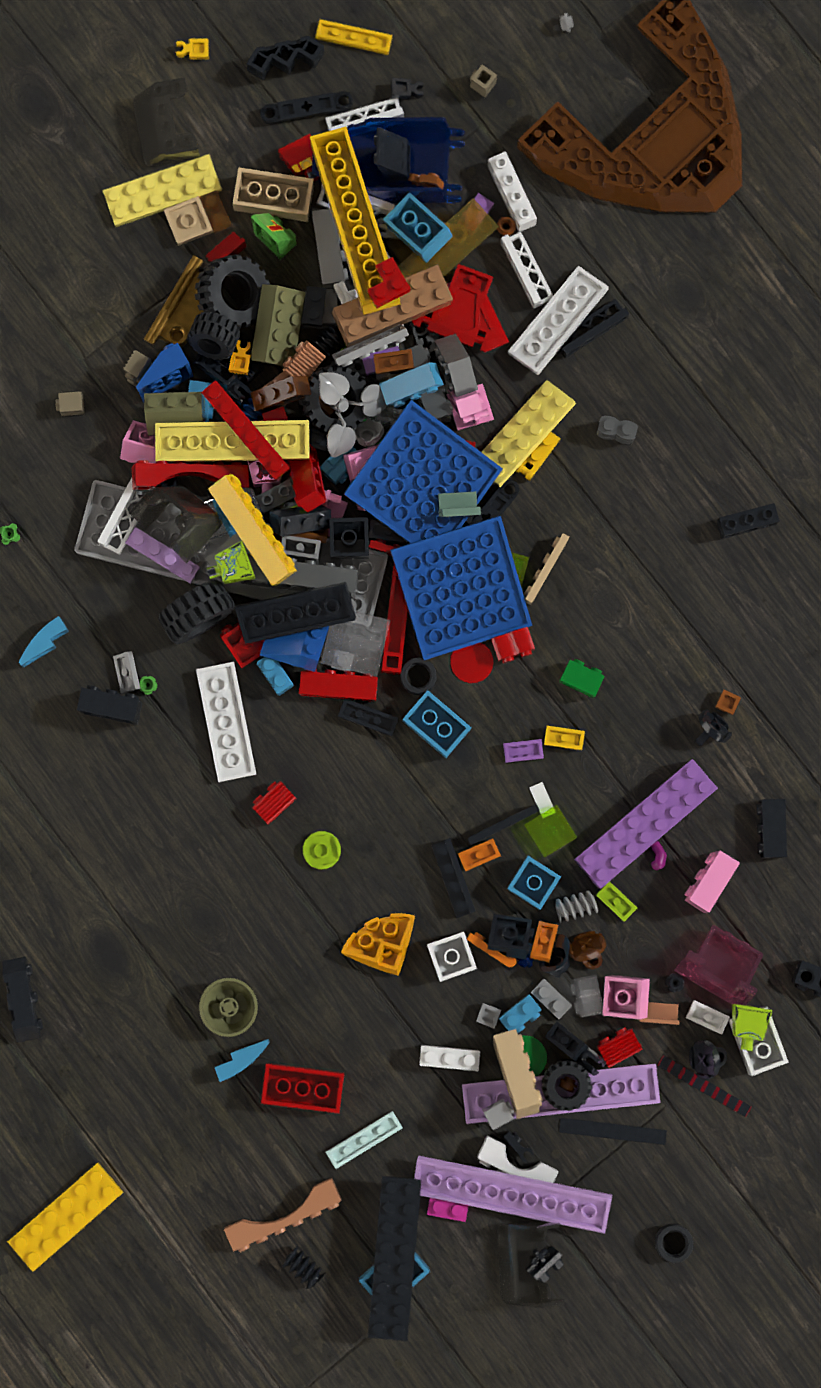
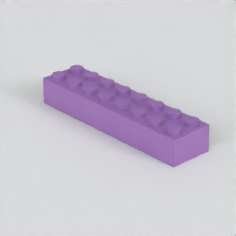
M693 759L690 760L577 856L574 861L597 888L601 889L718 788Z

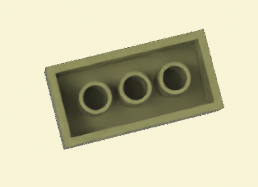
M262 284L251 354L252 361L283 366L284 361L289 356L293 357L295 355L306 292L277 285Z

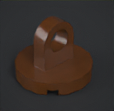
M587 931L577 935L573 939L574 942L570 943L569 955L575 961H582L588 969L600 967L602 964L601 953L606 948V940L602 933L599 932L598 934L595 931ZM597 957V959L593 962L588 961Z

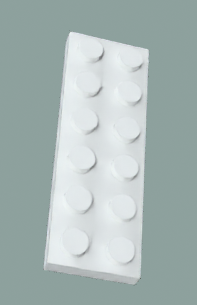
M578 266L508 351L509 355L539 375L608 291V286Z
M234 662L196 669L218 782L257 775Z

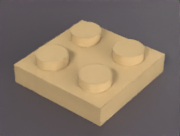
M199 196L164 209L178 246L213 233Z

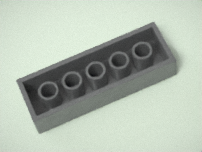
M247 553L255 579L241 581V584L305 591L346 582L350 597H356L358 570L354 569V566L343 565V568L335 567L333 563L316 565L315 561L305 560L304 563L297 562V559L291 558L297 571L280 584L272 586L251 553Z

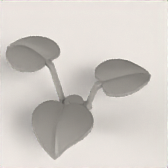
M323 372L319 373L320 397L330 408L336 410L335 414L342 423V426L334 424L327 435L329 454L331 457H337L348 452L354 446L356 440L354 430L346 427L341 412L346 411L351 404L363 406V413L367 416H376L383 412L387 405L380 385L371 384L365 387L361 393L362 402L350 401L343 397L350 388L348 380L338 373Z

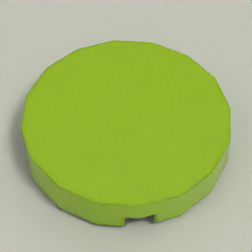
M317 831L311 834L303 845V856L306 862L316 869H328L334 866L341 855V846L338 839L326 831Z

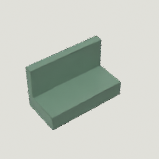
M476 492L438 494L439 517L481 515L480 507H477Z

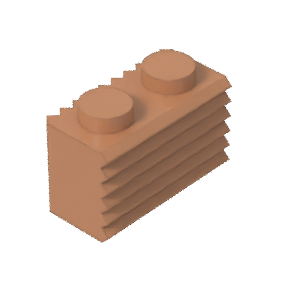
M306 340L305 343L300 342L293 357L289 356L284 361V368L282 370L290 377L307 376L309 378L326 356Z

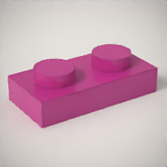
M430 1198L427 1215L466 1222L469 1205Z

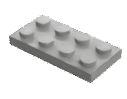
M398 325L332 354V357L338 366L342 365V367L352 364L353 359L358 357L364 359L370 356V352L376 349L379 352L388 348L387 345L395 342V344L403 342L409 334L403 325Z

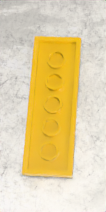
M97 1163L12 1237L8 1243L33 1272L117 1199L123 1191L104 1168Z

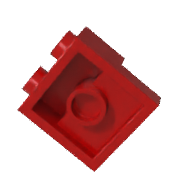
M239 621L233 626L228 624L221 629L220 637L241 668L260 657L264 640L245 644Z

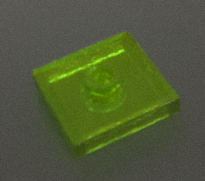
M558 805L524 824L544 858L577 838Z

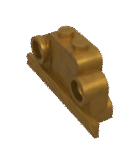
M193 255L146 334L145 341L152 345L155 344L157 339H161L168 344L174 343L175 345L178 343L180 347L187 344V337L194 319L203 312V310L199 311L197 305H200L199 300H195V294H198L195 284L200 281L197 277L203 260Z

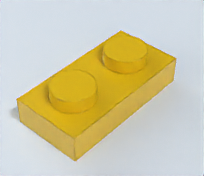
M546 726L544 745L582 751L585 731Z

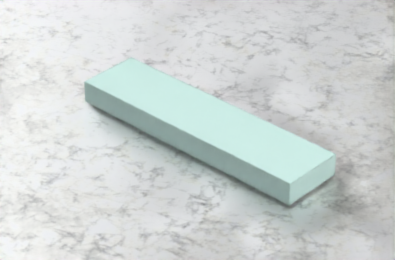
M391 1111L326 1151V1154L335 1169L403 1127L394 1112Z

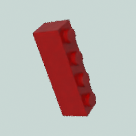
M310 443L309 459L287 460L291 468L290 476L293 479L292 488L296 495L294 500L298 507H302L307 513L327 502L317 451Z
M305 669V671H301L299 695L376 702L378 677H374L373 673H363V676H359L351 671H344V674H336L335 670H325L324 673L317 672V669L315 672Z

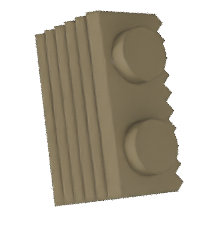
M135 350L133 351L134 354H131L132 357H129L128 363L125 364L126 367L123 368L127 381L137 386L152 365L150 358Z

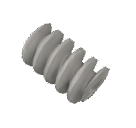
M589 890L585 892V897L581 892L578 893V899L574 894L571 895L570 900L565 896L563 903L559 898L556 899L555 907L560 923L562 917L568 922L569 915L574 920L577 913L584 917V911L591 915V909L598 913L595 898Z

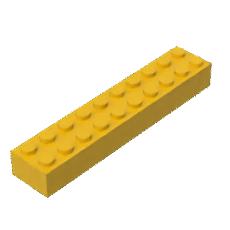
M347 127L310 136L312 152L363 315L400 305L399 297L376 309L367 293L368 289L383 282L375 265L387 260L388 256Z

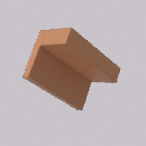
M648 1002L647 1018L638 1019V1021L679 1025L678 1004Z

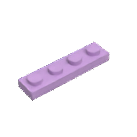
M136 527L125 542L131 548L190 584L200 570V566Z

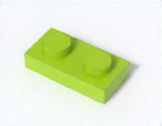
M610 881L596 894L623 922L637 909Z

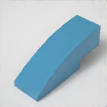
M59 616L49 622L31 640L19 661L22 667L29 665L54 650L56 646L53 641L69 632Z
M269 1039L231 1052L232 1061L215 1067L219 1082L236 1075L249 1066L270 1043Z

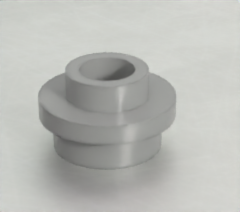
M568 13L560 16L562 31L570 32L573 27L572 16H568Z

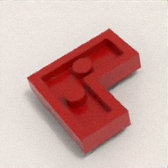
M393 257L375 265L383 282L368 289L367 293L376 309L411 292L410 286Z

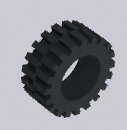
M328 365L324 368H317L316 372L311 374L308 379L311 395L299 400V405L303 406L301 410L302 415L307 417L306 420H309L313 427L328 432L334 424L342 426L339 418L328 417L320 407L319 373L334 372L344 376L349 382L352 401L362 402L361 393L365 388L366 382L364 379L359 378L360 375L357 372L351 371L352 369L347 367ZM350 406L349 410L342 416L346 427L355 429L358 427L356 425L358 422H363V406Z

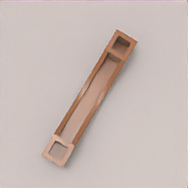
M331 1177L314 1185L304 1203L289 1215L266 1222L242 1219L225 1227L224 1231L233 1251L239 1250V1252L250 1248V1243L256 1241L259 1244L267 1240V1236L272 1233L278 1235L286 1231L285 1227L291 1224L293 1227L300 1225L304 1222L303 1219L308 1216L311 1219L322 1214L321 1210L327 1207L328 1210L338 1207L341 1196Z

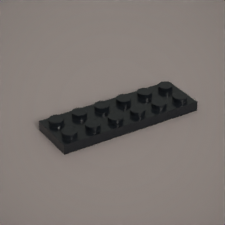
M346 582L236 605L235 607L245 644L356 620Z

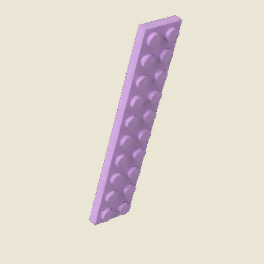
M656 1064L598 1069L599 1073L596 1076L588 1072L592 1085L591 1095L586 1100L587 1102L580 1106L581 1108L574 1109L573 1111H562L553 1107L543 1095L541 1086L544 1075L535 1076V1090L539 1089L542 1106H539V1113L526 1117L660 1103ZM570 1074L559 1076L555 1082L556 1092L562 1097L573 1096L578 1089L576 1078ZM567 1076L576 1081L575 1085H577V1088L574 1089L573 1093L559 1087L560 1078L564 1079ZM504 1080L462 1084L466 1124L488 1122L482 1110L501 1099L505 1102L509 1101L512 1106Z
M418 1156L414 1179H422L421 1196L605 1233L612 1199V1195L423 1156Z

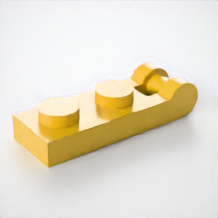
M550 432L517 468L516 472H521L530 481L558 444L560 438ZM529 463L533 467L529 470L525 465Z

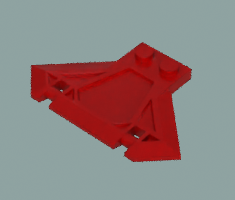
M460 264L457 265L452 281L447 283L453 297L451 305L429 313L432 315V318L424 315L412 321L413 325L419 328L421 323L429 325L427 331L443 337L456 333L462 344L473 347L474 343L481 344L480 350L484 352L509 343L487 297L493 276ZM478 332L485 334V338L479 336Z

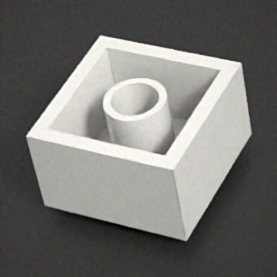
M464 932L427 944L440 982L477 969Z

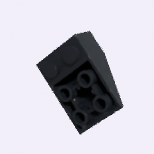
M378 127L377 134H374V145L377 146V152L374 153V164L377 165L378 170L382 172V176L388 182L408 181L410 176L411 144L407 138Z

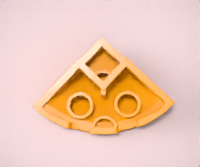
M393 913L389 917L381 919L376 917L364 923V927L357 933H352L346 941L341 954L375 969L399 976L410 941L415 915Z

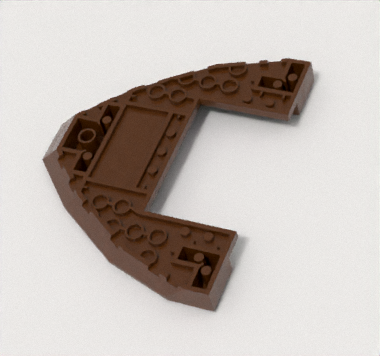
M662 0L637 24L636 28L670 59L688 79L612 153L558 101L518 139L517 148L544 174L595 199L659 212L715 213L742 187L741 130L728 70L690 0Z

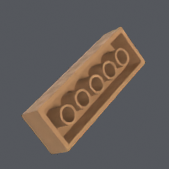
M435 265L406 277L405 279L411 288V292L400 297V305L363 315L358 298L334 307L332 315L347 348L398 325H403L451 305L453 297L439 266Z

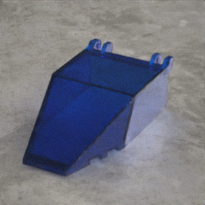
M444 117L368 118L364 122L347 125L349 137L368 195L390 203H399L409 192L421 203L452 204L462 201L461 196L447 195L448 190H462V185L448 184L450 147L460 148L465 144L461 140H450V136H465L464 130L450 128ZM380 127L407 138L411 144L410 173L418 175L437 174L444 182L443 190L439 187L415 186L410 181L388 182L382 176V172L378 170L377 165L374 164V153L377 152V146L374 145V134H377V128ZM313 155L312 174L320 177Z

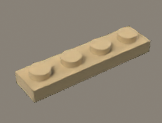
M562 534L560 538L557 536L552 544L554 550L551 554H546L542 562L545 564L542 571L537 570L533 577L536 580L532 587L528 586L524 593L527 604L531 605L565 547L569 536Z

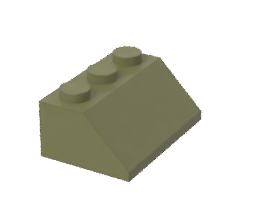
M201 392L144 393V413L148 436H155V423L205 422V397Z

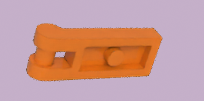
M475 932L474 935L470 933L466 938L505 966L513 967L516 964L515 958L506 957L500 951L488 949V944L484 942L485 937Z

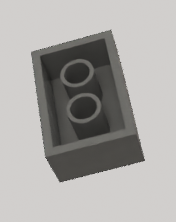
M456 333L435 340L436 348L433 350L440 364L438 368L450 392L453 391L456 397L478 390L470 357Z

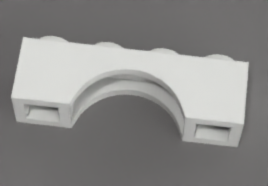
M488 1135L486 1136L477 1155V1158L480 1159L479 1163L489 1168L493 1165L498 1168L497 1172L551 1183L554 1182L558 1170L540 1161L530 1168H517L507 1160L505 1153L506 1145Z

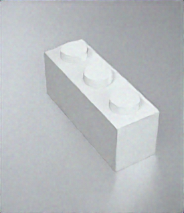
M421 1045L419 1065L478 1071L480 1051Z

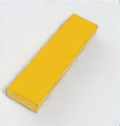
M321 19L319 20L315 36L317 40L388 55L392 41V35Z

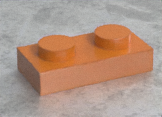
M493 838L458 853L465 871L501 856Z
M539 921L530 958L550 962L558 925Z

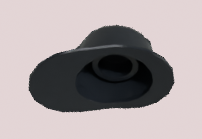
M556 934L550 962L539 961L541 971L549 973L556 978H560L561 974L565 973L570 966V941L563 934Z

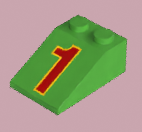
M270 213L254 214L251 217L254 234L280 260L296 245V235L289 228L286 230L282 226V221L276 215L273 217Z

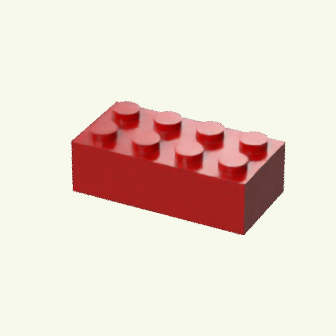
M267 1063L261 1103L339 1113L344 1072Z

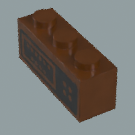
M291 376L251 392L255 411H271L311 395L307 376Z

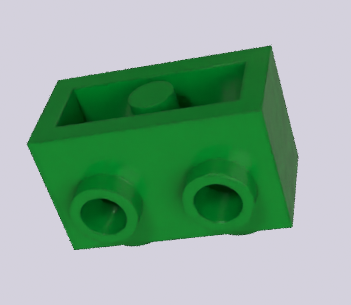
M574 659V661L569 660L559 683L594 699L605 677L601 674L602 671L594 667L589 669L584 666V662L578 659Z

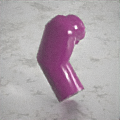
M656 841L651 845L656 854L655 860L651 862V866L654 870L664 868L667 854L659 841Z

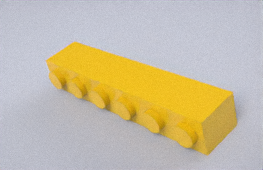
M233 474L225 475L208 488L272 586L280 584L297 571L293 560L286 555L283 545L276 540L272 528L264 522L262 513L254 507L250 495L244 492L241 482Z

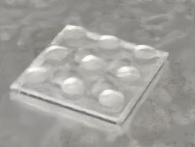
M355 612V621L329 626L321 663L377 677L390 620Z

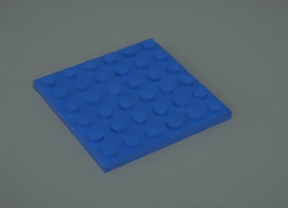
M410 400L346 489L344 495L407 542L413 543L461 528L470 516L439 517L438 494L476 492L478 505L503 468L414 401Z
M501 516L390 550L419 649L424 660L532 626Z

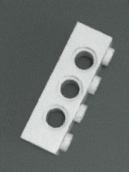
M506 151L489 158L488 168L511 218L516 224L518 233L535 226L537 217Z

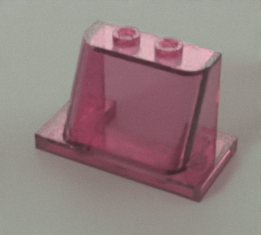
M712 925L697 952L694 953L689 950L677 964L674 971L730 1004L746 1006L758 991V989L749 984L764 954L751 947L747 942L735 938L730 932L723 931L717 926Z

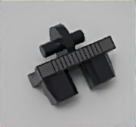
M550 1246L548 1249L543 1248L540 1252L534 1249L532 1253L535 1257L530 1261L532 1264L525 1270L536 1280L545 1283L550 1277L547 1270L551 1266L554 1270H559L564 1265L561 1259L563 1255L553 1246Z

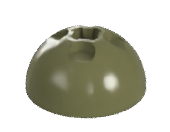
M223 978L213 982L206 988L200 999L199 1010L203 1023L210 1031L220 1036L232 1037L250 1028L256 1018L258 1004L253 990L246 983L234 978Z

